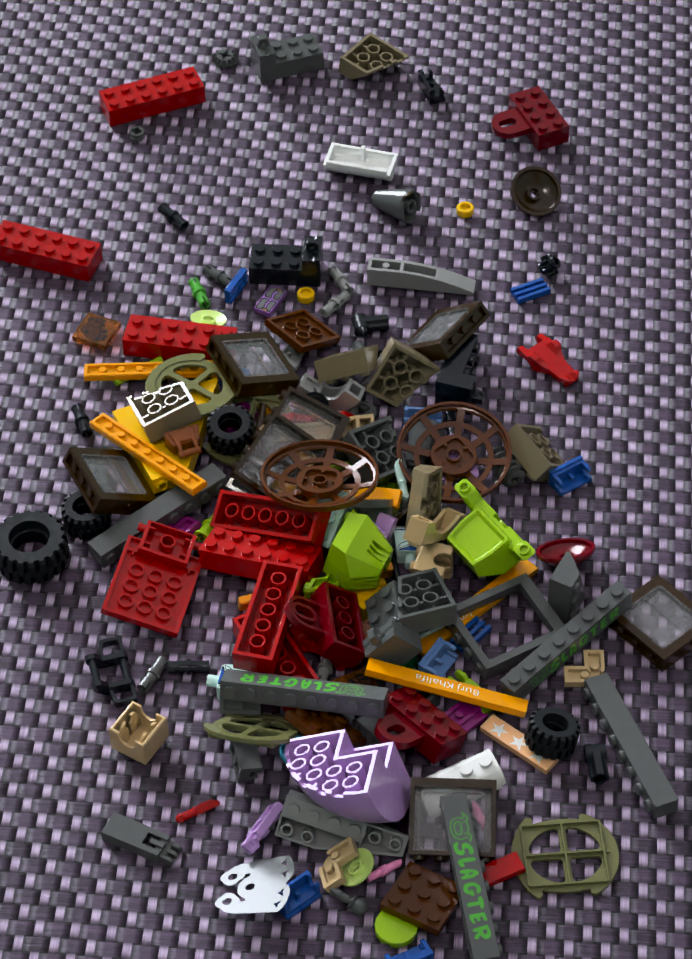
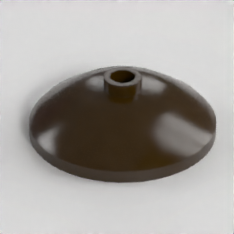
M529 166L523 168L514 176L511 182V198L517 208L527 215L535 217L548 215L556 209L561 200L562 192L558 179L553 173L543 167Z

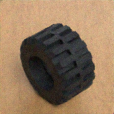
M225 404L222 408H215L216 412L212 411L206 424L208 442L211 448H215L217 453L222 452V455L225 456L227 454L235 456V453L240 455L247 444L251 446L253 443L252 436L255 433L253 416L249 414L246 408L243 410V407L240 405L236 407L235 404H231V406ZM228 427H236L239 429L238 431L233 433H226L222 431L223 429Z
M79 489L75 493H69V497L66 496L61 504L63 525L67 534H71L75 539L79 537V540H92L93 537H97L110 527L111 514L92 513Z
M549 706L545 708L540 707L530 715L524 736L525 744L529 746L528 748L531 751L535 752L534 754L540 755L542 758L563 760L564 757L568 758L574 753L581 726L578 724L577 718H573L574 715L567 713L564 709L561 710L557 707L551 708Z

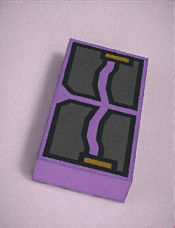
M271 285L255 305L254 312L270 318L287 296V291Z

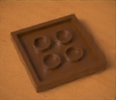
M305 309L267 318L264 324L272 333L278 335L299 353L337 344L341 336Z
M298 708L287 710L284 716L286 720L305 736L345 729L354 748L364 747L367 742L361 736V732L353 729L344 718L334 712Z
M410 861L381 901L379 909L438 936L459 906L455 881Z

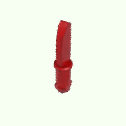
M213 799L204 801L190 810L177 814L175 821L177 823H184V821L194 816L197 817L198 814L219 806L220 802Z

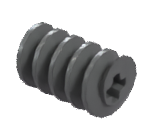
M499 446L493 449L494 458L506 457L504 447ZM513 458L511 459L509 472L502 482L505 487L516 486L525 477V473ZM492 466V471L499 479L504 466Z

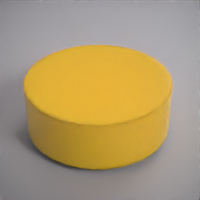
M460 202L456 207V213L462 218L471 217L474 214V206L470 202Z
M302 287L297 291V300L300 303L309 304L314 301L315 291L312 288Z

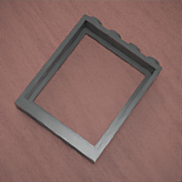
M527 573L457 603V623L444 627L450 630L455 643L460 644L461 648H463L465 657L471 660L476 673L480 674L484 680H487L517 666L562 628L564 624ZM520 590L550 632L489 660L459 617Z

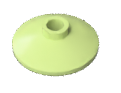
M199 310L192 313L190 317L191 322L224 326L227 322L224 314L214 310Z
M357 848L359 856L342 866L346 882L342 884L343 886H356L369 876L374 866V857L368 849Z

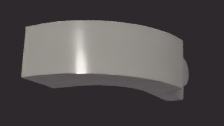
M305 373L296 389L304 394L315 391L324 394L328 400L329 407L336 411H346L360 402L366 388L351 378L342 386L331 387L319 383L317 379Z

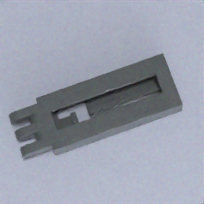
M116 812L113 813L101 831L102 840L156 863L160 861L169 866L173 865L174 859H177L178 853L183 849L181 845L171 841L170 835ZM143 841H148L150 846L143 844Z

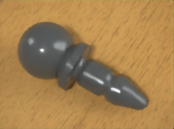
M330 889L336 898L347 903L346 908H351L355 915L360 916L367 912L368 904L364 899L356 898V895L350 897L340 889Z

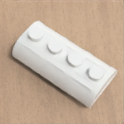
M332 142L323 163V169L391 182L396 171L398 154L368 149L364 145L356 147Z
M486 749L481 753L425 777L497 780V790L503 788V785L506 784L503 772L490 749ZM424 790L421 793V804L429 818H436L441 816L439 807L440 796L466 792L467 800L471 799V801L485 796L483 792Z

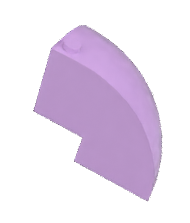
M343 729L290 739V743H286V765L293 779L309 798L327 811L349 820L364 823L397 822L406 814L410 804L411 779L394 741L354 748L346 730Z

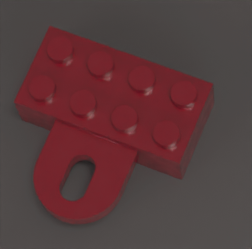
M540 86L510 94L508 110L496 114L491 121V130L496 136L513 139L527 135L538 151L569 141V125ZM509 123H513V124H514V125H510V126H507V127H501L502 125H506V124H509Z
M324 581L310 595L311 600L299 595L292 596L284 606L286 617L290 623L300 631L317 637L321 657L353 669L365 657L362 642L365 638L357 594Z
M406 686L389 693L388 708L384 718H378L379 720L374 729V734L381 743L394 741L396 748L399 750L414 747L433 764L459 753L468 734L458 723H455L414 688ZM394 731L398 735H391L389 732Z

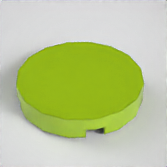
M381 911L376 917L374 924L376 936L381 943H386L390 947H405L413 942L418 933L417 926L384 911Z

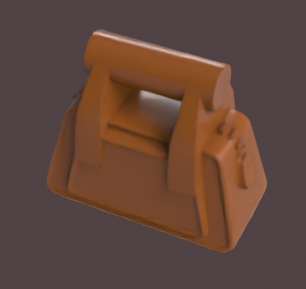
M198 424L164 433L165 447L173 454H177L179 459L202 453L200 448L201 434L199 435Z

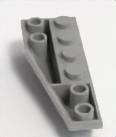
M369 257L367 267V285L474 296L476 280L439 267L405 260Z
M291 789L286 796L274 834L275 836L319 850H329L350 836L355 840L357 848H366L374 855L403 857L409 839L408 835L382 823H364L335 815L319 806L306 794Z

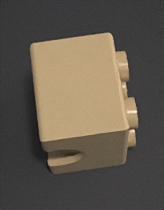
M438 542L419 546L415 553L416 560L411 561L409 572L415 573L436 568L443 581L444 578L450 579L453 573L454 547Z
M132 701L109 729L111 748L146 765L169 736L167 718L157 713L156 719H152L144 713L142 705Z

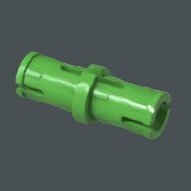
M195 277V281L191 278L188 284L192 289L193 298L197 300L201 309H204V306L206 309L209 308L211 303L206 296V289L202 287L197 277Z

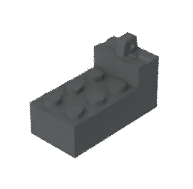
M266 33L250 36L251 63L260 82L324 68L323 51L314 33L274 42L269 41Z
M392 580L365 601L370 629L367 631L368 637L362 642L366 658H373L402 666L422 652L423 649L419 633L399 623L398 582Z

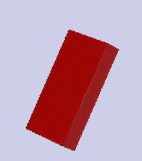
M515 851L485 864L483 877L484 880H488L489 887L524 873L525 867Z

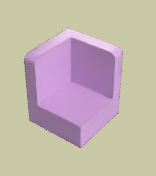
M380 512L375 524L388 541L392 537L398 519L383 512Z

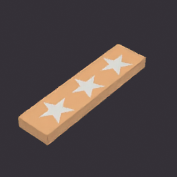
M494 714L480 726L482 733L544 774H547L559 762V759H545L540 755L534 754L535 752L531 751L528 748L529 746L525 744V735Z

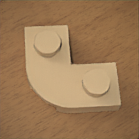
M583 650L584 666H564V687H584L585 679L603 674L605 671L604 650Z
M350 836L326 852L329 856L325 860L323 867H319L323 887L328 893L331 892V888H338L346 882L342 866L359 856L355 840Z

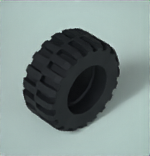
M25 510L24 513H14L13 517L9 516L4 519V523H0V573L5 575L7 579L11 581L14 579V582L19 584L22 582L26 585H32L35 582L40 584L46 579L48 581L53 579V575H58L62 568L66 566L67 559L69 558L67 532L64 525L55 516L52 518L51 514L47 512L44 514L39 510H35V512ZM30 542L45 544L43 548L34 552H20L16 550L21 545Z

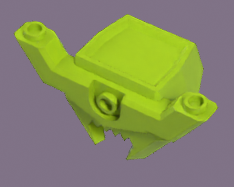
M462 479L455 485V490L471 513L461 520L447 536V544L454 547L457 555L478 577L505 574L519 561L528 560L535 554V549L527 541H523L510 526H507L500 520L498 514L467 479Z
M354 508L351 512H346L343 519L344 523L334 538L325 561L323 572L326 573V576L312 578L310 582L305 583L302 589L305 598H311L310 595L324 581L338 587L341 586L348 591L378 587L382 570L387 571L394 549L368 515L358 514Z

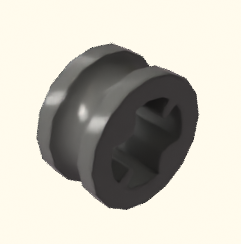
M133 126L130 128L131 141L141 142L144 140L143 127Z

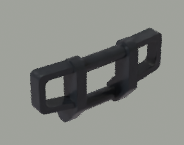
M116 636L100 640V655L92 653L85 656V661L89 666L93 680V691L103 695H110L114 706L117 708L128 706L132 701L137 703L136 685L134 679L131 678L127 663L128 655L124 651L121 637ZM118 645L120 648L118 653L103 655L104 647ZM120 665L123 680L110 683L101 680L98 668L102 669ZM130 690L132 693V697L117 699L115 696L117 693Z

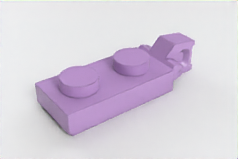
M280 802L269 805L246 835L247 838L240 847L249 855L260 847L259 841L268 835L270 825L279 820L280 812L284 806Z

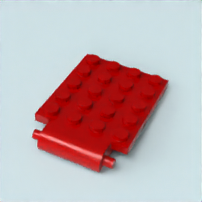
M148 520L147 525L139 523L137 527L138 531L144 532L142 539L128 535L100 613L177 638L202 566L199 558L192 556L191 553L193 549L198 550L202 543L196 542L197 535Z

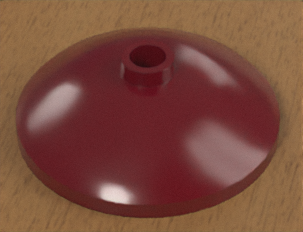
M582 538L556 539L540 545L536 549V556L542 562L557 567L568 551L571 553L576 565H579L594 554L595 544L590 540Z

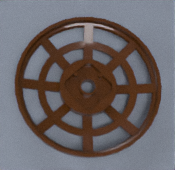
M440 402L419 410L405 423L397 441V460L399 459L401 471L410 485L412 484L411 476L409 477L404 465H402V450L414 454L415 467L420 465L419 455L431 458L432 466L443 467L442 475L446 477L445 485L442 484L444 492L441 502L464 503L462 498H450L451 491L456 492L455 486H453L454 478L463 476L481 492L479 494L482 498L489 495L504 481L509 472L512 459L511 441L501 422L485 409L465 402ZM441 411H457L456 421L432 425L427 417ZM465 412L481 417L492 427L483 433L476 427L463 423ZM421 421L426 431L418 438L415 446L404 443L411 428ZM445 428H455L454 435L443 437L437 431ZM462 429L473 433L478 438L471 442L469 439L461 436ZM497 432L505 447V458H494L493 447L489 438ZM431 435L435 441L432 449L421 448L423 442ZM481 444L485 445L488 458H477L476 448ZM454 453L457 454L459 457L457 459H451L449 458V455ZM475 465L486 466V469L478 479L471 473ZM492 466H504L499 479L489 489L481 483L489 475Z
M314 439L289 444L272 453L262 465L260 477L264 491L277 503L300 511L330 512L351 507L366 499L378 484L379 471L374 458L360 447L343 441ZM327 449L325 458L301 460L296 454L307 450ZM336 450L351 454L359 458L360 461L351 466L344 461L333 459L334 452ZM287 456L293 461V464L288 466L281 474L270 470L278 461ZM311 464H323V466H322V465H319V466H311V467H308V468L306 467V465H311ZM331 465H336L346 470L340 472L331 467ZM367 465L372 472L373 481L361 483V477L357 470ZM294 470H300L296 478L288 477ZM352 475L355 479V484H343V479ZM267 476L279 480L281 493H274L267 486ZM285 482L296 485L297 490L288 492L285 488ZM368 488L359 496L349 500L358 492L359 489ZM342 490H352L343 498L337 495ZM303 495L310 499L306 502L295 498V496ZM318 499L333 500L332 502L317 503Z

